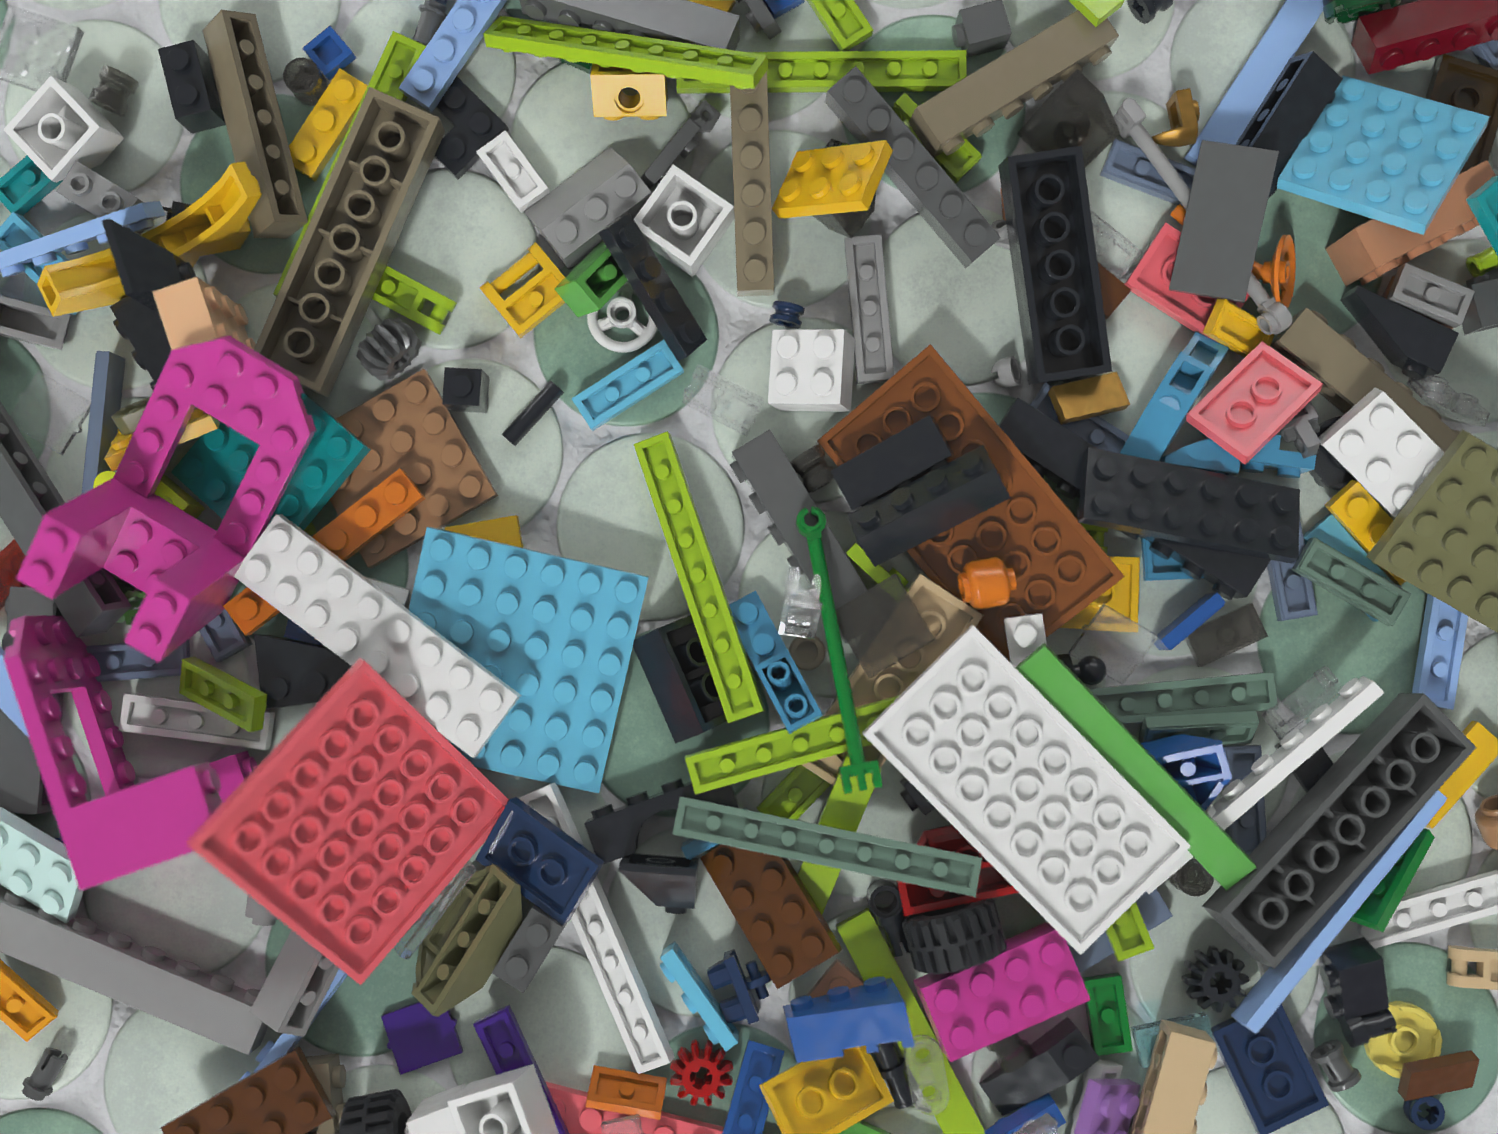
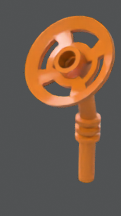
M1179 204L1169 215L1183 226L1186 209ZM1290 234L1282 235L1276 245L1271 261H1265L1262 265L1254 260L1252 273L1257 280H1262L1264 284L1271 285L1272 294L1276 302L1282 303L1287 308L1292 300L1296 273L1295 246Z

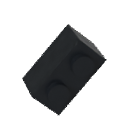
M194 40L159 48L158 52L175 119L191 134L226 125L210 59L204 50Z

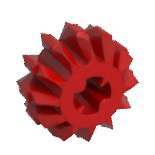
M692 1040V1052L684 1047H680L678 1049V1056L681 1060L676 1059L671 1062L670 1068L676 1073L671 1076L670 1083L674 1086H680L677 1093L679 1099L691 1094L690 1105L693 1107L697 1105L698 1097H703L704 1103L708 1107L712 1105V1094L717 1098L723 1099L726 1094L723 1086H731L733 1082V1077L728 1074L733 1069L732 1061L723 1060L726 1055L723 1047L712 1052L713 1043L711 1040H707L705 1049H700L699 1042ZM700 1067L707 1068V1073H705L703 1079L696 1077Z

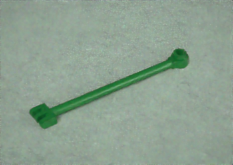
M811 506V514L818 518V523L815 526H808L804 521V518L809 513L805 507L797 515L796 528L801 535L806 537L850 760V765L839 767L844 794L852 793L850 777L856 776L859 791L867 790L865 774L870 773L874 788H880L883 786L878 760L865 761L822 542L821 533L825 529L826 517L821 509Z

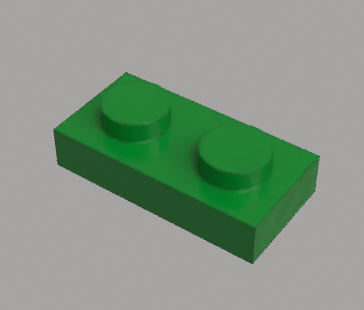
M1117 972L1082 977L1091 999L1085 1002L1093 1050L1098 1056L1133 1051L1122 976Z

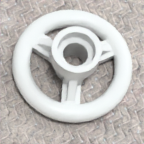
M627 281L616 292H621V296L613 299L608 304L607 317L598 320L599 310L587 314L588 327L594 339L606 349L620 353L633 352L649 343L657 331V327L650 315L647 327L637 320V311L632 302V295H636V293ZM622 310L629 312V316L625 320H618L616 318L618 312ZM613 327H628L639 337L631 341L619 342L606 336L603 331Z

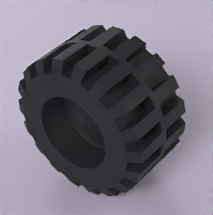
M992 898L909 915L902 922L913 967L918 972L942 974L965 970L992 960L1007 947L995 901Z
M398 1089L350 1097L343 1108L339 1134H405L406 1122L412 1115L408 1102Z

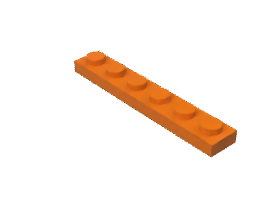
M399 468L314 534L312 538L345 562L426 498L406 472ZM248 587L223 605L245 635H252L280 613L279 610Z

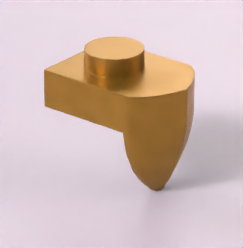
M1190 88L1177 90L1166 103L1171 130L1152 136L1156 144L1181 147L1196 143L1200 117L1198 102L1192 99Z

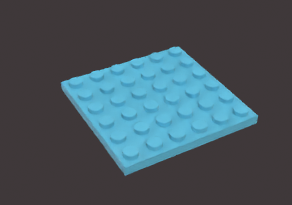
M427 527L409 611L521 695L477 757L472 758L450 740L448 741L477 768L547 783L555 782L557 785L599 793L649 576Z

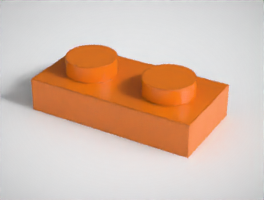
M594 1065L586 1107L660 1120L667 1078Z

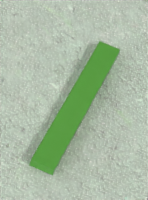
M1045 643L1015 667L1191 845L1188 851L1226 891L1257 868L1255 862Z

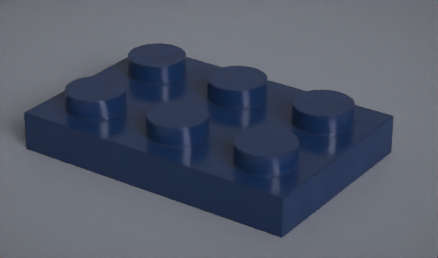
M518 797L508 801L475 859L485 867L491 864L498 865L520 884L521 894L561 925H565L570 921L604 864L602 859Z
M1282 1004L1256 1034L1241 1025L1233 1017L1208 1029L1258 1134H1269L1329 1106Z

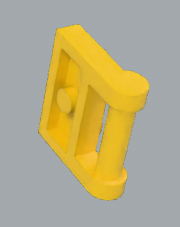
M536 242L527 249L529 252L494 281L491 283L486 281L479 287L520 338L565 303L555 291V288L565 276ZM537 264L543 268L542 271L506 300L501 298V293Z

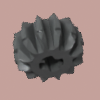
M388 318L381 325H375L371 332L366 333L367 337L365 340L359 343L356 357L372 376H375L380 381L390 380L396 374L403 373L407 366L412 365L411 361L418 356V349L422 342L406 322H403L400 318Z

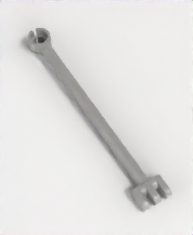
M1125 99L1112 118L1111 123L1123 140L1131 135L1183 207L1187 209L1190 188L1141 124L1146 114L1134 99ZM1251 272L1247 293L1258 306L1256 309L1260 314L1257 317L1258 327L1264 334H1279L1292 325L1291 313L1285 305L1276 302L1274 297L1271 298Z

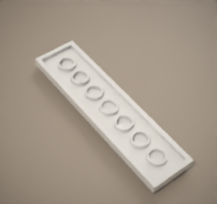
M275 515L234 575L236 579L351 666L359 658L365 660L440 734L472 758L477 757L521 697L513 688L283 515Z

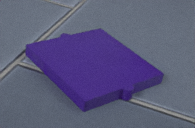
M416 1002L381 1015L389 1039L387 1048L393 1051L400 1075L463 1052L455 1027L457 1019L452 1018L450 1009L437 1017L433 1016L420 1002Z

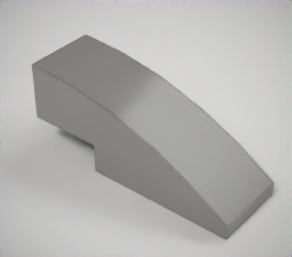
M0 295V336L62 350L71 314L53 317L49 308Z

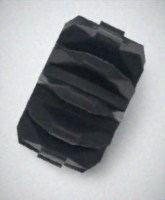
M1209 946L1206 955L1200 950H1194L1197 961L1195 964L1191 961H1185L1184 965L1191 970V973L1181 976L1182 982L1190 985L1186 990L1187 996L1191 999H1197V1005L1204 1010L1211 1006L1215 1012L1222 1013L1224 1003L1232 1009L1236 1008L1234 997L1236 995L1247 997L1246 992L1240 988V985L1250 981L1246 974L1240 973L1245 967L1243 961L1234 959V953L1226 948L1219 952L1217 947ZM1217 972L1220 974L1219 981L1216 980V976L1214 975ZM1211 977L1215 978V985L1210 984Z

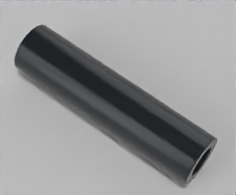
M550 380L502 435L516 446L564 392Z

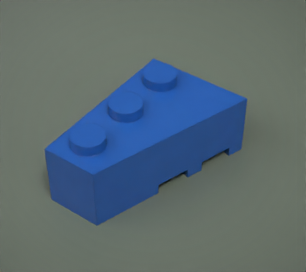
M873 977L864 981L862 986L851 989L847 986L835 987L828 990L827 995L816 998L800 996L791 1000L789 1005L783 1006L796 1062L843 1057L845 1049L866 1046L867 1053L879 1052V1044L901 1041L903 1048L915 1047L905 1002L892 978Z

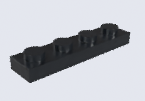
M627 213L598 234L674 356L679 361L693 353L707 338L630 213Z

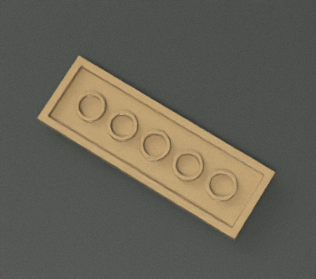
M918 573L849 677L855 707L901 695L971 625L976 627L983 614ZM837 696L824 716L840 712ZM873 744L863 747L865 761L878 760L879 767H882L887 758ZM848 752L805 763L802 766L833 785L839 772V767H841L844 757Z

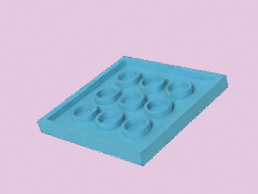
M1342 75L1343 80L1335 91L1336 96L1334 100L1325 106L1308 135L1298 145L1278 177L1277 188L1424 235L1486 129L1490 116Z

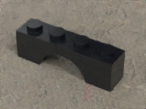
M682 778L661 785L663 792L648 796L647 791H643L626 798L628 805L613 809L612 804H608L592 810V818H589L584 824L595 855L602 859L604 864L634 854L638 848L639 832L644 822L660 811L678 809L680 796L741 809L732 784L695 795L692 781L683 784Z

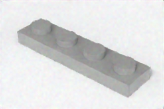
M881 235L845 237L844 247L852 335L855 338L854 358L857 384L886 382L894 375L882 237Z

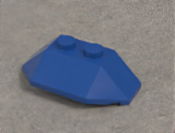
M1178 734L1141 743L1204 810L1210 806L1223 787L1232 779L1222 740Z

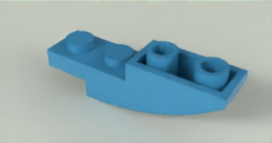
M1195 332L1157 388L1120 454L1160 461L1186 421L1187 413L1193 408L1223 361L1229 348Z
M1275 435L1246 465L1211 439L1201 440L1163 456L1160 462L1230 476L1239 474L1241 465L1240 470L1243 472L1263 473L1264 469L1277 470V476L1300 478V474L1315 470L1316 455L1303 459L1299 452L1279 450L1281 435Z
M754 591L729 604L743 647L789 734L822 717L821 710L757 592Z

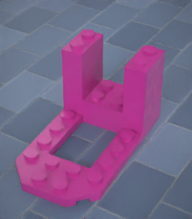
M230 335L173 349L114 477L44 515L16 579L53 600L100 569H106L147 594L124 642L155 661L161 662L224 611L223 605L229 602L239 582L234 575L244 561V558L265 531L316 431L311 414L307 415L301 398L303 390L299 378ZM195 407H198L260 445L217 531L154 494Z
M62 615L23 616L11 620L9 633L14 638V643L5 648L3 660L79 890L81 891L194 852L187 845L186 841L258 766L256 760L249 756L247 750L210 763L204 762L135 785L134 768L126 760L122 748L124 744L122 732L118 731L119 727L114 724L110 712L112 710L110 696L103 690L101 682L96 680V677L101 673L100 665L91 653H87L85 643L80 637H76ZM70 691L72 693L105 793L104 797L87 802L85 796L87 792L86 782L83 776L77 772L73 760L74 746L71 739L64 733L60 721L62 716L61 707L57 699L52 696L53 693Z

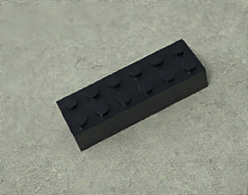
M1082 145L1009 156L998 165L1028 383L1032 385L1112 372Z

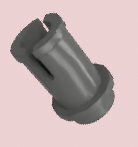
M425 0V3L419 6L421 15L412 40L426 46L447 16L445 14L446 7L434 0Z
M46 1048L31 1076L24 1079L22 1093L36 1101H42L45 1096L51 1095L53 1092L52 1084L64 1063L68 1060L66 1054L61 1055L62 1051Z

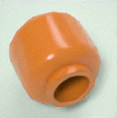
M998 557L970 561L964 566L963 573L958 574V587L961 599L964 603L969 602L975 610L1007 604L1010 599L1011 590H1016L1017 588L1013 568H1006L1004 562Z

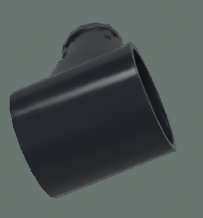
M876 880L867 890L866 897L869 907L875 915L878 926H883L892 950V956L899 957L903 955L900 942L903 943L904 949L908 954L910 952L902 926L906 916L903 913L899 890L889 880ZM887 890L894 893V900L888 907L882 908L875 904V897L879 892Z

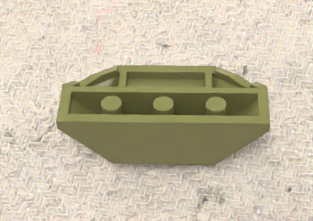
M491 864L486 869L460 878L420 941L416 962V982L413 983L411 994L433 1016L439 1017L484 987L493 969L523 923L521 886L498 865Z

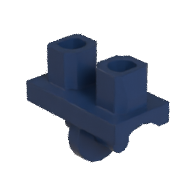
M735 949L725 952L724 960L709 967L707 975L714 990L733 983L737 995L720 1001L726 1023L747 1019L748 1024L759 1021V1009L751 989H755L759 1000L768 997L769 993L765 984L771 981V978L766 970H759L756 960L745 964L749 976L746 977Z

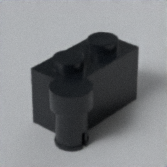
M1365 937L1327 947L1322 953L1323 966L1319 967L1321 979L1327 989V996L1323 998L1324 1005L1329 1016L1339 1021L1348 1044L1355 1048L1368 1044L1371 1038L1396 1033L1397 1028L1395 1026L1397 1025L1392 1013L1388 1009L1389 1002L1384 961L1380 954Z

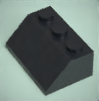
M691 615L659 627L634 640L633 648L675 744L702 734L727 721Z

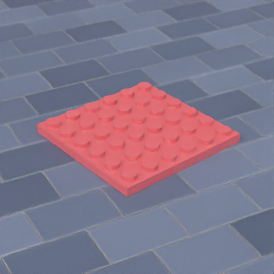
M359 658L186 843L359 985H362L487 840L509 799L365 660Z

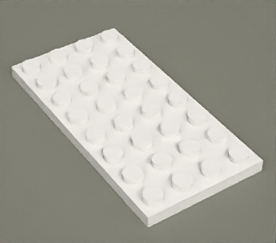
M973 625L961 634L862 732L1080 955L1191 847Z

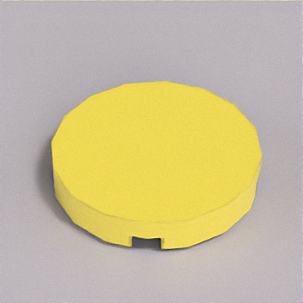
M1393 1001L1389 1002L1388 1009L1395 1019L1397 1032L1371 1038L1369 1043L1364 1045L1366 1055L1377 1068L1392 1077L1400 1078L1404 1063L1440 1056L1442 1036L1430 1013L1410 1002Z

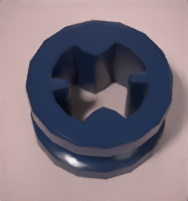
M786 301L773 302L772 308L775 309V313L770 315L769 321L771 323L787 328H801L802 322L799 320V316L804 315L805 308Z
M1428 1096L1404 1101L1403 1110L1405 1116L1419 1128L1433 1130L1442 1124L1445 1118V1110L1438 1099ZM1422 1103L1431 1107V1109H1426L1429 1115L1425 1118L1417 1114V1112H1422L1419 1109Z

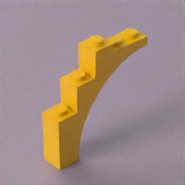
M245 161L231 163L222 177L201 198L181 213L141 234V236L172 252L183 261L189 262L192 268L200 256L240 249L251 232L248 216L262 195L259 183L252 176ZM110 248L77 259L46 265L37 282L39 290L53 317L113 305L127 297Z

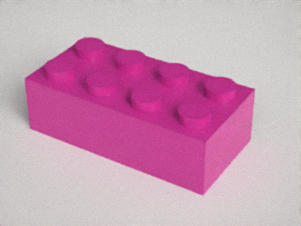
M1048 921L1006 939V949L986 963L956 972L926 974L913 980L940 1048L950 1062L1091 1000L1066 940Z

